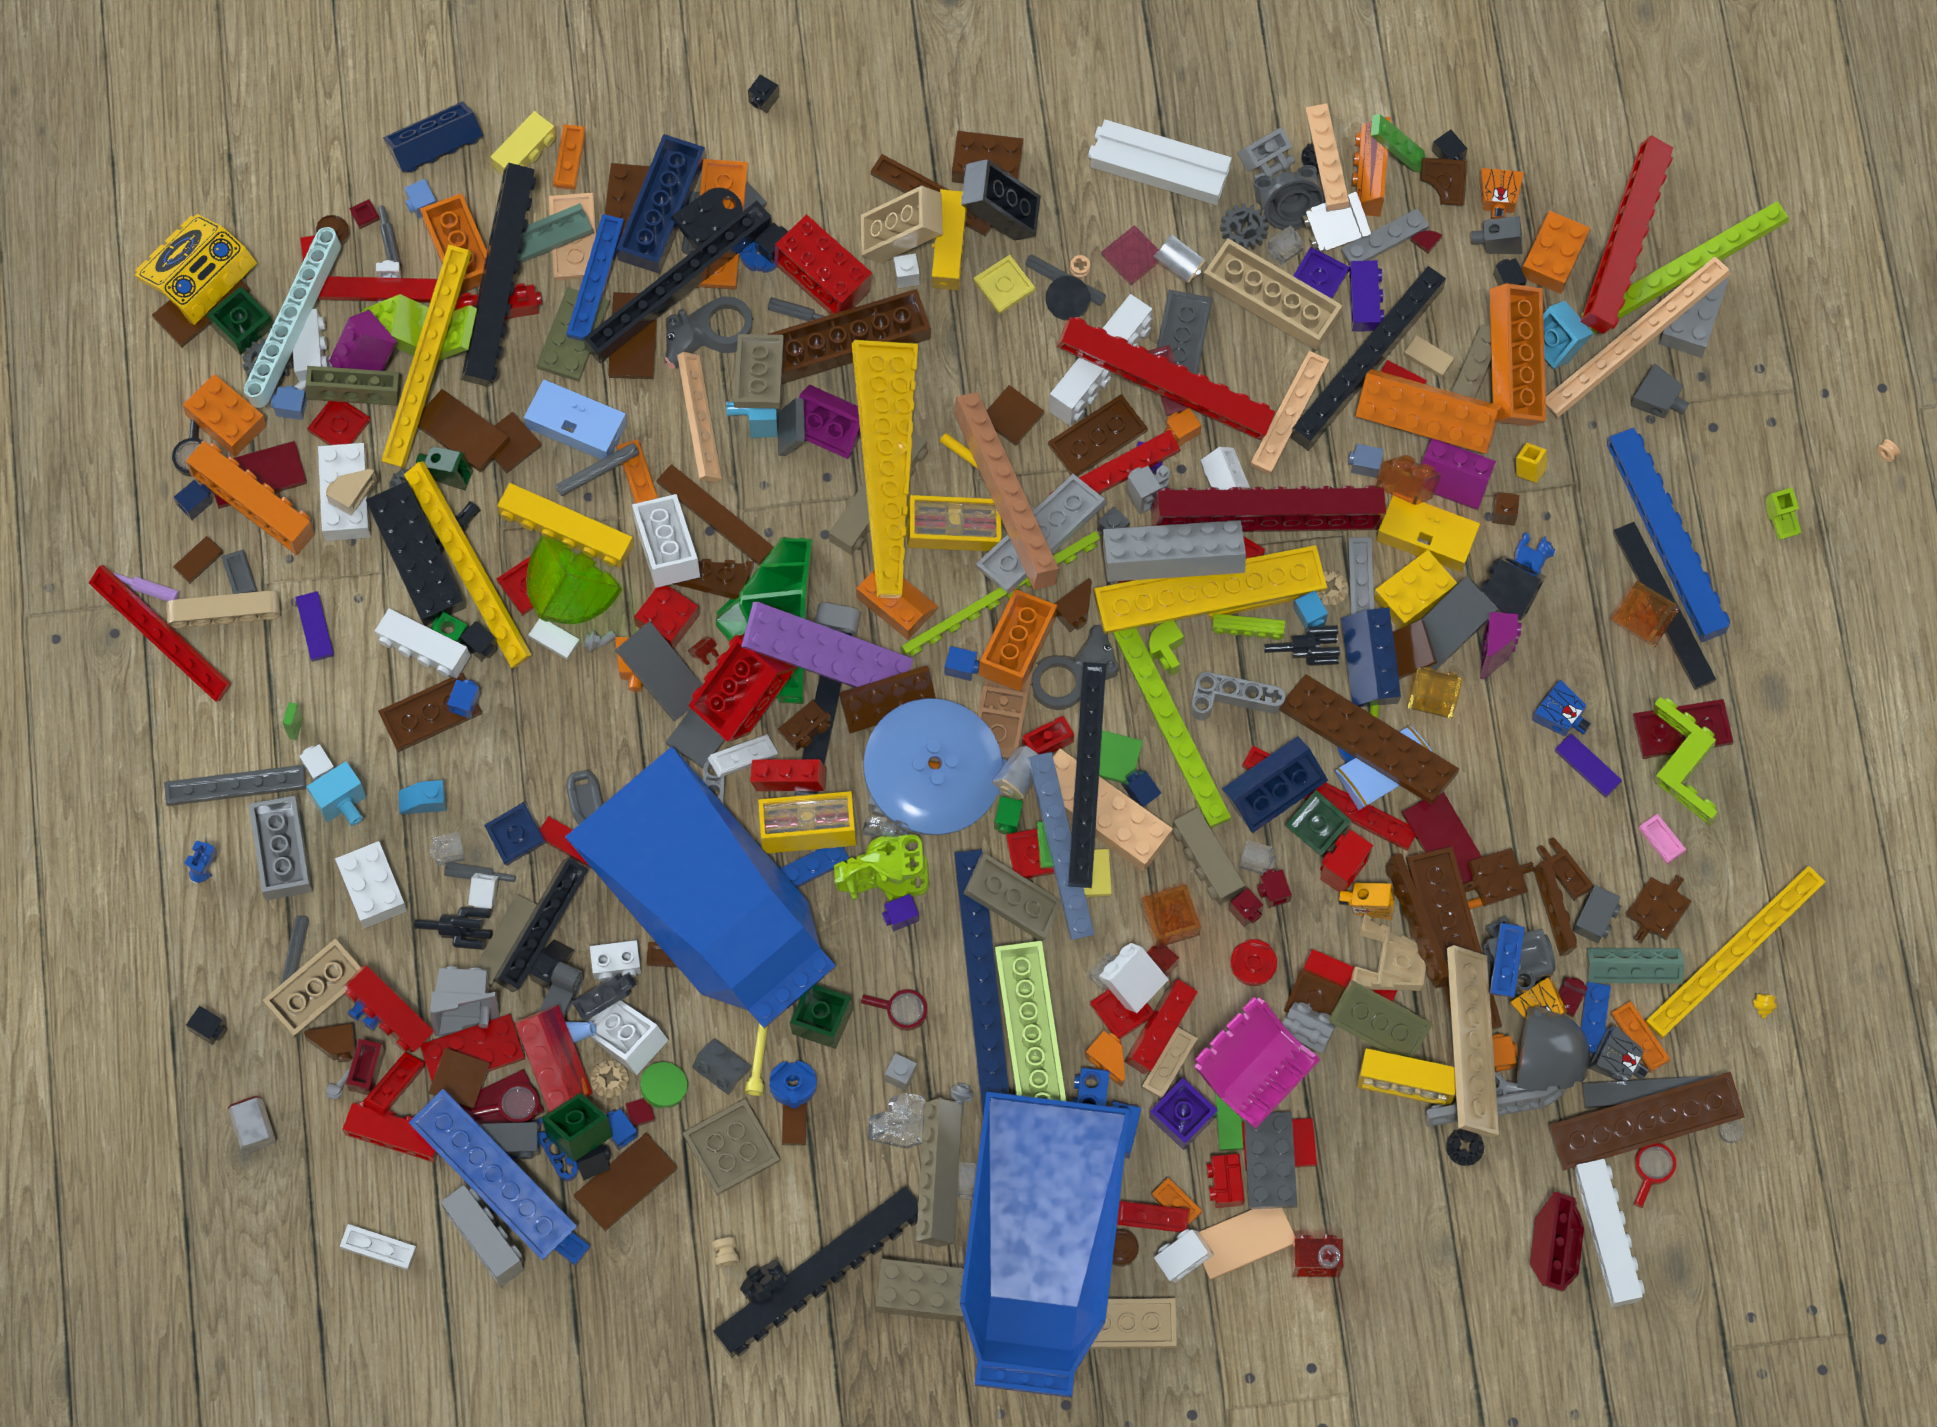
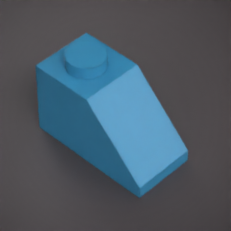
M443 780L418 782L398 791L400 815L446 811V792Z

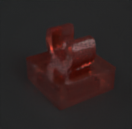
M704 636L688 650L693 658L700 659L705 665L710 664L706 659V655L709 652L714 657L719 656L718 652L713 649L717 644L711 637Z

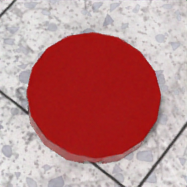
M1250 939L1235 947L1231 955L1230 967L1233 975L1239 982L1247 986H1260L1273 978L1277 969V957L1269 944L1261 940Z

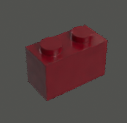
M358 1039L346 1081L349 1091L368 1095L373 1090L385 1052L382 1044Z

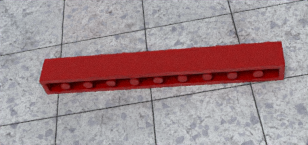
M1652 135L1640 144L1580 321L1602 334L1606 333L1609 329H1614L1619 321L1618 313L1625 303L1624 295L1631 285L1630 277L1637 267L1636 259L1642 252V241L1648 234L1649 227L1647 226L1654 216L1655 210L1653 208L1660 198L1661 192L1659 190L1667 178L1665 172L1673 159L1671 154L1674 147Z
M1071 317L1065 323L1056 347L1257 440H1261L1267 435L1276 412L1271 410L1269 405L1262 402L1256 403L1250 400V397L1246 394L1232 392L1228 386L1221 383L1215 384L1209 381V378L1205 375L1191 373L1183 365H1174L1168 362L1169 360L1166 357L1152 355L1148 353L1146 348L1133 346L1122 337H1113L1107 334V331L1103 328L1087 325V322L1081 318Z

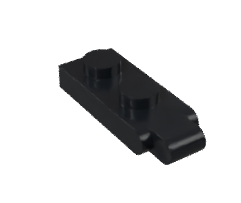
M618 973L573 999L572 1003L583 1022L629 996L631 994L629 990L635 987L636 983L630 973L622 977Z

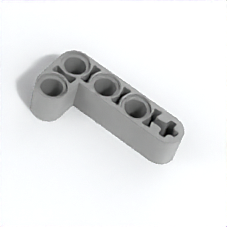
M1204 672L1198 676L1196 681L1191 714L1197 720L1207 719L1211 715L1214 701L1276 714L1280 712L1279 708L1285 701V693L1276 686ZM1204 682H1208L1212 685V687L1210 689H1204L1201 686V684ZM1231 687L1235 692L1228 694L1223 689ZM1254 692L1257 694V697L1254 699L1248 698L1246 693ZM1262 694L1265 695L1264 701L1261 700ZM1273 697L1277 698L1276 703L1272 702ZM1205 704L1207 709L1199 710L1196 705Z

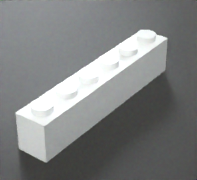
M1605 1159L1578 1164L1574 1169L1611 1308L1640 1302L1643 1297L1642 1294H1645L1642 1280L1637 1278L1638 1263L1635 1256H1631L1629 1249L1632 1248L1630 1235L1625 1234L1624 1231L1625 1216L1623 1211L1618 1209L1619 1195L1617 1189L1613 1188L1610 1179H1613L1611 1167L1606 1165Z

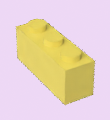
M534 111L491 155L492 167L503 175L504 168L509 162L525 167L531 162H535L539 158L541 151L546 146L552 145L555 141L554 125Z

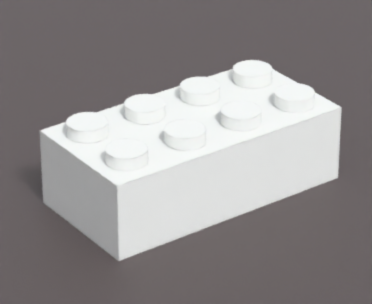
M364 443L318 446L321 523L325 541L371 538L370 509L365 500L369 498V491L352 516L329 504L326 496L328 485L332 481L335 482L338 476L368 469L367 452Z
M677 494L632 504L635 525L655 588L700 577L698 558Z

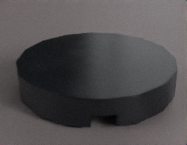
M1074 276L1057 278L1049 285L1046 291L1048 310L1061 320L1068 321L1071 317L1079 318L1087 312L1090 306L1091 295L1088 287L1082 280Z

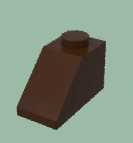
M1090 578L1054 603L1057 605L1056 617L1069 632L1074 629L1079 630L1087 623L1092 586Z
M352 1024L304 1031L307 1041L333 1061L349 1062L354 1057L356 1042Z

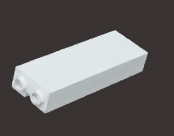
M1105 119L1102 127L1098 126L1095 134V139L1098 141L1095 146L1091 145L1088 158L1091 159L1090 167L1218 205L1231 167L1232 157Z

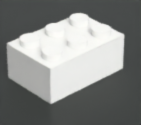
M379 841L335 858L363 929L407 912Z

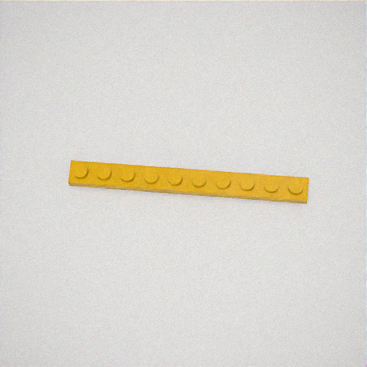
M448 245L381 459L382 462L405 468L472 254L470 250Z
M418 462L404 476L491 633L496 638L510 667H518L532 654L426 464Z
M1810 866L1805 868L1646 1020V1024L1663 1039L1813 896L1826 881Z

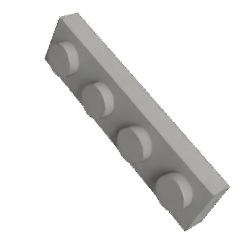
M1417 208L1371 232L1370 235L1361 237L1342 247L1341 253L1349 266L1351 261H1369L1411 239L1418 232L1428 230L1429 225Z
M1348 538L1350 611L1352 615L1364 610L1374 609L1371 538Z

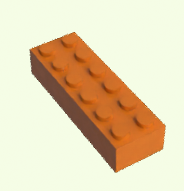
M1508 283L1491 288L1493 404L1502 406L1498 423L1532 426L1546 422L1543 288Z
M1371 369L1366 374L1355 416L1486 454L1491 448L1502 406Z
M202 441L186 460L191 476L200 483H203L208 489L297 556L314 536L313 525L309 521L310 517L301 510L299 512L294 510L292 503L286 498L277 497L274 494L275 491L266 483L261 485L257 482V477L249 470L244 472L238 467L239 463L232 457L226 458L221 454L222 451L215 444L211 443L209 445Z

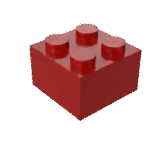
M668 585L657 587L635 614V626L640 629L650 621L674 650L700 616L699 607Z
M1349 830L1346 835L1341 834L1335 843L1336 847L1333 850V854L1328 852L1320 868V871H1322L1320 880L1339 893L1340 891H1347L1370 859L1373 844L1352 830Z

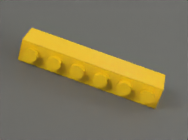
M512 483L508 484L497 505L498 512L504 520L509 522L514 520L529 531L534 529L541 532V535L549 540L557 539L565 547L570 549L575 547L590 558L597 557L602 559L610 567L618 566L622 568L634 546L632 536Z

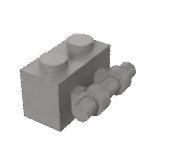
M1282 127L1237 152L1247 171L1259 167L1260 173L1255 175L1254 179L1264 175L1273 178L1274 174L1279 171L1284 172L1289 169L1291 164L1295 163L1292 155L1285 158L1282 153L1292 147ZM1275 158L1276 163L1269 167L1267 161Z
M1163 465L1158 468L1156 475H1153L1148 466L1144 468L1138 467L1130 472L1126 493L1139 515L1151 509L1158 490L1168 487L1170 471L1166 466Z
M1295 1002L1283 1022V1026L1300 1043L1320 1053L1324 1052L1336 1025L1328 1021L1330 1015L1326 1013L1319 1014L1313 1011L1308 1004L1302 1002Z

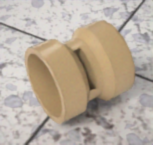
M722 1238L712 1242L713 1251L717 1252L715 1258L716 1267H729L739 1263L738 1254L734 1250L736 1248L735 1238Z

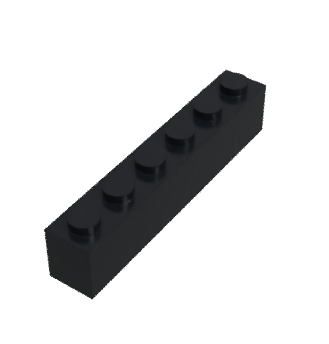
M569 857L561 862L495 975L494 982L512 993L519 990L588 871L587 868Z

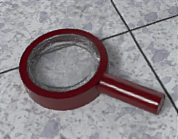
M914 990L898 991L889 1001L865 994L862 996V1004L887 1010L890 1022L900 1030L910 1031L917 1029L924 1023L927 1017V1003L923 996Z
M523 1083L511 1084L501 1092L498 1104L472 1109L473 1119L501 1113L502 1117L509 1123H528L535 1118L539 1111V1098L535 1090L529 1085Z

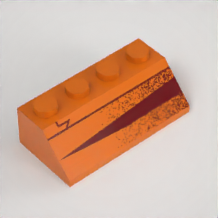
M1385 117L1390 122L1391 117ZM1371 121L1362 124L1361 132H1356L1355 146H1359V153L1355 152L1354 166L1358 167L1357 173L1353 172L1352 186H1356V192L1364 214L1366 216L1380 217L1385 195L1388 150L1371 136Z

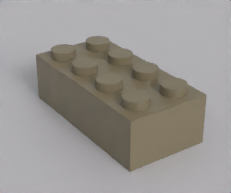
M881 1259L876 1312L965 1323L960 1308L964 1268Z

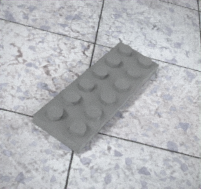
M1074 474L1033 510V514L1052 554L1106 504L1102 496ZM1008 534L976 563L977 569L1007 594H1010L1027 578V574Z

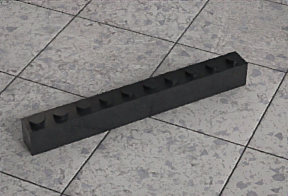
M510 162L503 171L475 307L477 308L461 375V380L486 387L491 381H495L498 368L494 367L496 359L499 360L502 346H499L500 338L504 337L506 325L503 324L504 317H508L511 304L508 303L509 295L512 296L515 287L512 278L513 274H517L519 268V261H516L517 254L521 253L524 243L523 240H520L521 234L526 231L528 219H525L526 211L530 210L532 198H529L530 190H534L536 184V177H533L535 169Z
M756 200L583 338L585 348L601 363L752 243L772 224L771 215Z
M1427 266L1295 424L1291 433L1292 440L1307 451L1314 446L1363 387L1367 372L1371 369H1378L1443 291L1446 282L1444 276L1430 266Z
M905 1186L789 1273L785 1284L780 1289L776 1286L771 1290L772 1296L759 1302L749 1303L713 1330L714 1336L731 1358L735 1355L737 1357L742 1356L749 1350L748 1346L755 1340L760 1342L769 1334L768 1330L774 1326L776 1328L782 1326L788 1320V1315L794 1311L795 1313L800 1312L807 1306L806 1302L812 1297L817 1299L826 1292V1287L832 1282L837 1284L846 1276L845 1272L851 1268L855 1270L865 1262V1257L871 1253L875 1255L884 1248L883 1244L889 1239L892 1241L896 1240L903 1234L902 1230L909 1224L911 1227L916 1225L918 1222V1201Z

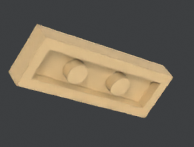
M1177 1027L1154 1068L1143 1083L1142 1089L1162 1100L1198 1038Z

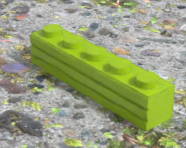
M1223 614L1213 615L1212 632L1216 634L1227 633L1231 636L1243 635L1245 637L1258 636L1261 639L1268 637L1274 640L1284 638V620Z

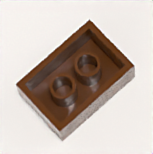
M957 131L952 166V182L964 184L966 164L986 159L1019 180L1024 138Z

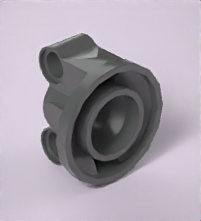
M1312 165L1300 167L1297 173L1291 171L1283 172L1275 178L1264 175L1257 177L1254 181L1256 202L1262 206L1268 222L1275 228L1297 230L1305 227L1302 216L1306 215L1304 210L1325 203L1324 193L1317 177V169Z

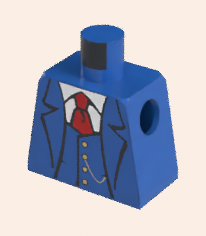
M1561 680L1558 681L1541 703L1532 718V721L1562 736H1566L1572 728L1584 735L1591 726V723L1582 717L1586 704Z

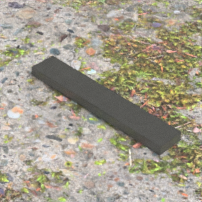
M304 765L167 781L164 782L166 805L174 806L306 789Z
M1714 1076L1583 1083L1584 1109L1615 1106Z

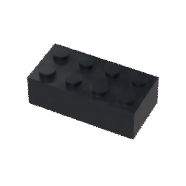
M988 159L966 164L961 205L1014 241L1035 237L1041 196Z

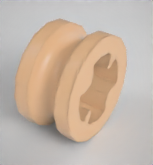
M1083 255L1073 257L1070 262L1071 274L1077 278L1087 276L1090 271L1089 259ZM1077 263H1081L1084 266L1083 270H1079Z
M1888 439L1883 441V445L1877 447L1879 455L1888 462H1892L1894 456L1900 454L1897 445Z

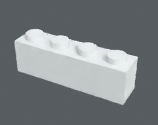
M391 609L387 610L375 629L380 644L387 648L392 646L398 649L397 651L407 658L410 656L416 658L425 667L432 666L436 668L437 672L445 677L450 675L457 679L471 657L466 646Z

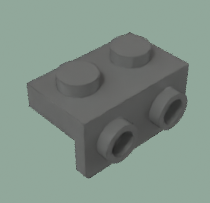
M714 1038L698 1053L692 1067L717 1088L729 1095L735 1085L749 1072L751 1065Z

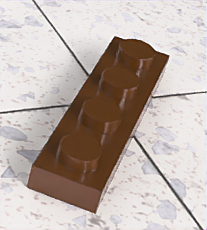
M1550 860L1541 861L1535 867V878L1559 955H1569L1577 948L1576 935L1572 932L1570 916L1564 907L1563 893L1556 881V871L1552 867Z

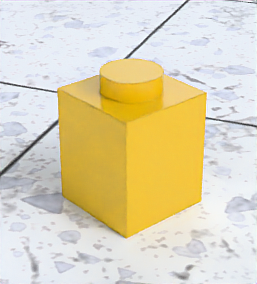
M1526 442L1516 457V476L1538 483L1547 469V449Z

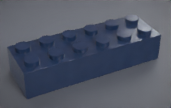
M663 134L616 248L619 261L660 274L678 230L671 217L689 203L690 195L694 191L703 168V159H706L705 147Z

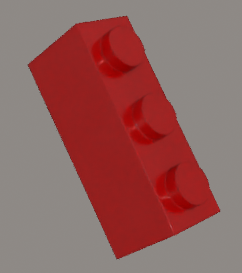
M820 759L752 760L750 782L756 791L825 790L826 768Z

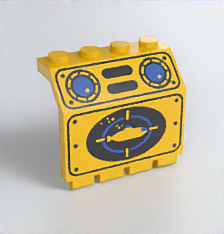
M196 214L194 217L190 216L180 226L181 230H175L164 241L165 246L161 244L149 256L150 260H145L135 270V277L140 282L164 294L181 310L188 321L194 325L257 264L249 251L224 227L199 214Z

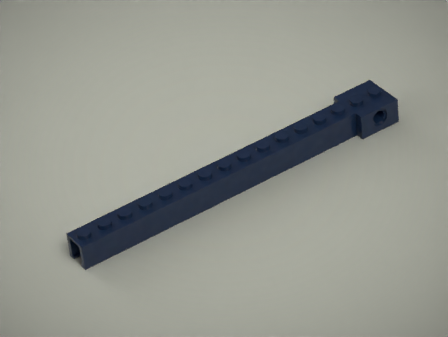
M982 850L954 852V864L983 1122L986 1092L1009 1094L989 909L963 894L975 866L983 854Z

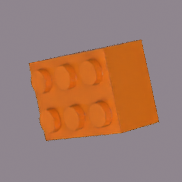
M1549 210L1522 268L1526 280L1562 294L1588 238L1590 227Z
M215 374L182 404L185 415L190 420H194L204 432L234 457L266 427L264 415Z

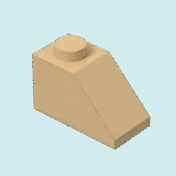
M366 469L338 476L335 482L332 481L326 489L329 504L352 516L377 480L374 470Z

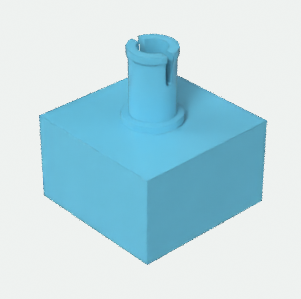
M1566 301L1550 306L1543 314L1544 358L1554 369L1569 363L1594 334L1587 325L1580 322L1581 318Z
M726 402L727 416L747 415L749 417L751 438L778 437L777 408H734V402Z
M346 761L306 786L312 802L327 823L342 813L350 826L358 824L363 819L354 805L365 799L366 795L361 782Z

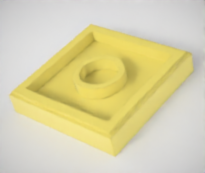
M1011 255L1003 258L973 278V282L999 315L1036 291L1035 286Z
M1109 849L1094 850L1092 888H1084L1086 897L1111 896L1112 894Z

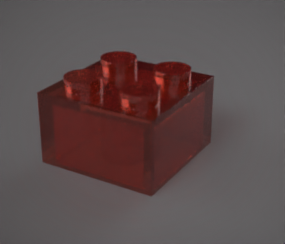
M1300 1235L1298 1238H1294L1291 1248L1292 1277L1340 1278L1344 1267L1343 1239H1337L1336 1235H1324L1323 1239L1313 1238L1312 1235Z

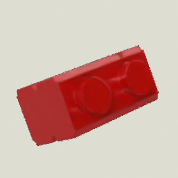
M1061 716L1055 719L1054 722L1051 721L1023 735L1022 746L1029 747L1038 755L1054 753L1074 743V733L1065 717Z
M1240 1154L1212 1156L1210 1164H1206L1207 1178H1212L1213 1187H1209L1210 1202H1215V1208L1243 1206L1245 1198Z

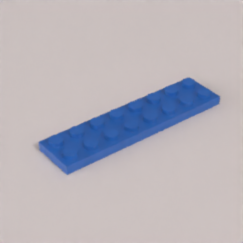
M442 1089L409 1122L542 1261L578 1227L445 1089Z

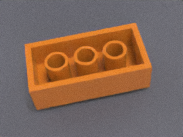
M460 193L420 208L423 222L441 264H443L448 245L472 251L459 294L480 286L487 250L463 194Z
M1015 589L980 659L978 675L1021 692L1056 620L1057 605Z

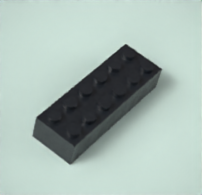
M408 481L365 499L424 626L432 624L435 618H440L443 612L452 615L465 609L464 601Z

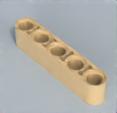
M261 591L170 600L166 603L167 624L171 628H187L276 619L280 617L279 593L276 591Z

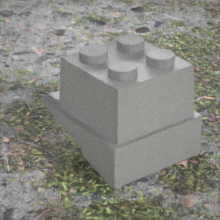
M453 966L439 968L435 992H432L430 1016L435 1036L449 1035L461 1031L463 1028L475 1025L487 1028L490 1020L500 1017L496 992L490 993L487 970L480 968H470L467 970Z

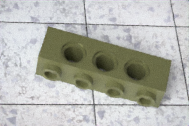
M307 366L306 399L397 406L399 372Z

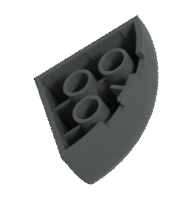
M1528 1007L1517 1058V1088L1547 1091L1548 1086H1558V1089L1562 1090L1574 1087V1082L1576 1081L1583 1082L1588 1073L1590 1047L1582 1029L1564 1015L1548 1011L1543 1007Z

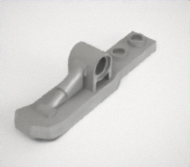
M1495 1072V1082L1498 1087L1496 1088L1498 1116L1544 1108L1557 1101L1566 1092V1089L1559 1090L1558 1086H1548L1547 1091L1517 1088V1083L1506 1081L1500 1074ZM1457 1102L1450 1106L1435 1105L1427 1109L1425 1117L1427 1127L1458 1122Z

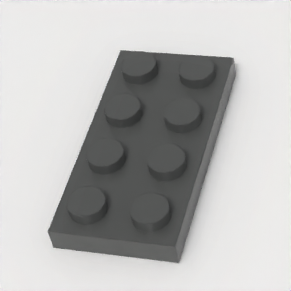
M1292 1112L1270 1113L1256 1129L1244 1121L1249 1209L1297 1208Z

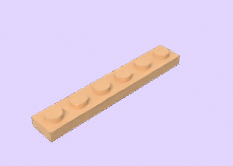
M1328 104L1306 107L1327 211L1350 207Z
M1308 352L1250 466L1269 475L1272 474L1291 437L1292 428L1300 420L1329 364V359L1314 352Z
M682 352L677 357L699 479L718 482L722 479L700 355Z

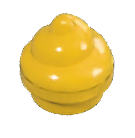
M1757 994L1756 999L1753 1000V1006L1757 1009L1762 1019H1765L1767 1015L1777 1008L1775 996Z

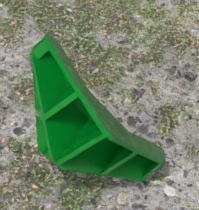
M782 537L740 591L739 598L736 600L730 599L717 611L716 627L729 642L734 636L745 634L753 602L765 604L803 619L807 618L808 584L813 553L812 539ZM797 667L776 698L780 703H804V669Z

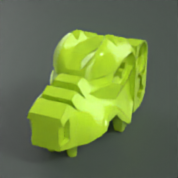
M916 835L877 837L867 846L865 855H858L856 860L851 857L847 860V863L842 861L834 865L837 890L850 893L852 900H857V893L873 888L880 889L886 895L889 902L908 894L920 896L929 889L928 862L923 854L921 839ZM915 842L918 844V848L915 851L906 850L907 844ZM915 859L917 867L911 866L912 860ZM918 877H920L922 883L920 888H916L914 885Z

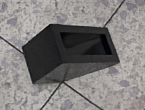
M553 940L539 954L529 971L531 981L549 990L552 985L551 977L555 967L559 962L568 964L575 950Z

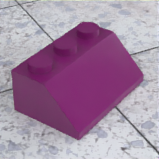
M367 310L348 318L329 362L333 368L383 371L397 341L374 314Z
M809 384L799 396V398L804 400L805 440L849 459L861 437L858 406Z
M1431 438L1414 487L1478 510L1496 461Z
M1490 612L1482 636L1480 679L1487 678L1509 660L1511 652H1515L1522 628V623L1518 622V614Z

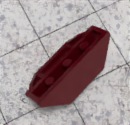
M1554 1192L1535 1218L1530 1266L1542 1286L1562 1292L1579 1275L1584 1226L1580 1212L1576 1207V1198L1560 1192Z

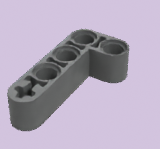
M559 962L551 977L552 985L538 1012L559 1005L565 1020L573 1004L572 1000L576 998L582 986L583 974L582 971Z

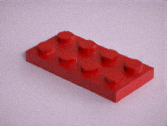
M510 1014L490 1020L487 1028L476 1025L423 1043L420 1046L431 1081L434 1079L445 1048L490 1063L488 1072L525 1060Z

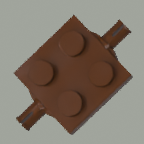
M1512 848L1468 862L1472 881L1463 884L1465 893L1475 890L1480 896L1484 907L1523 895L1528 892L1523 874L1535 871V866H1533V862L1519 865Z
M1675 875L1670 885L1663 884L1653 877L1649 879L1626 914V917L1636 922L1640 927L1634 936L1635 941L1642 944L1648 933L1658 935L1667 941L1692 900L1678 892V888L1684 881L1682 877L1679 879V875Z

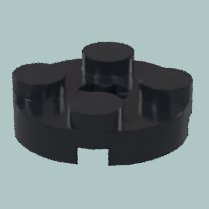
M773 1260L760 1268L754 1266L747 1271V1278L744 1280L740 1290L750 1302L765 1300L773 1295L771 1290L776 1286L780 1289L785 1284L787 1273L778 1260Z

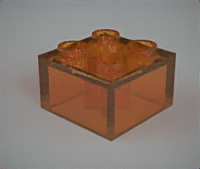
M1402 455L1384 462L1376 486L1377 488H1384V491L1417 505L1433 498L1441 473L1436 472L1433 466L1418 464L1413 457Z
M1636 581L1612 620L1621 628L1651 646L1656 647L1680 608L1674 602Z
M1186 884L1141 898L1140 906L1155 949L1200 935L1201 925Z

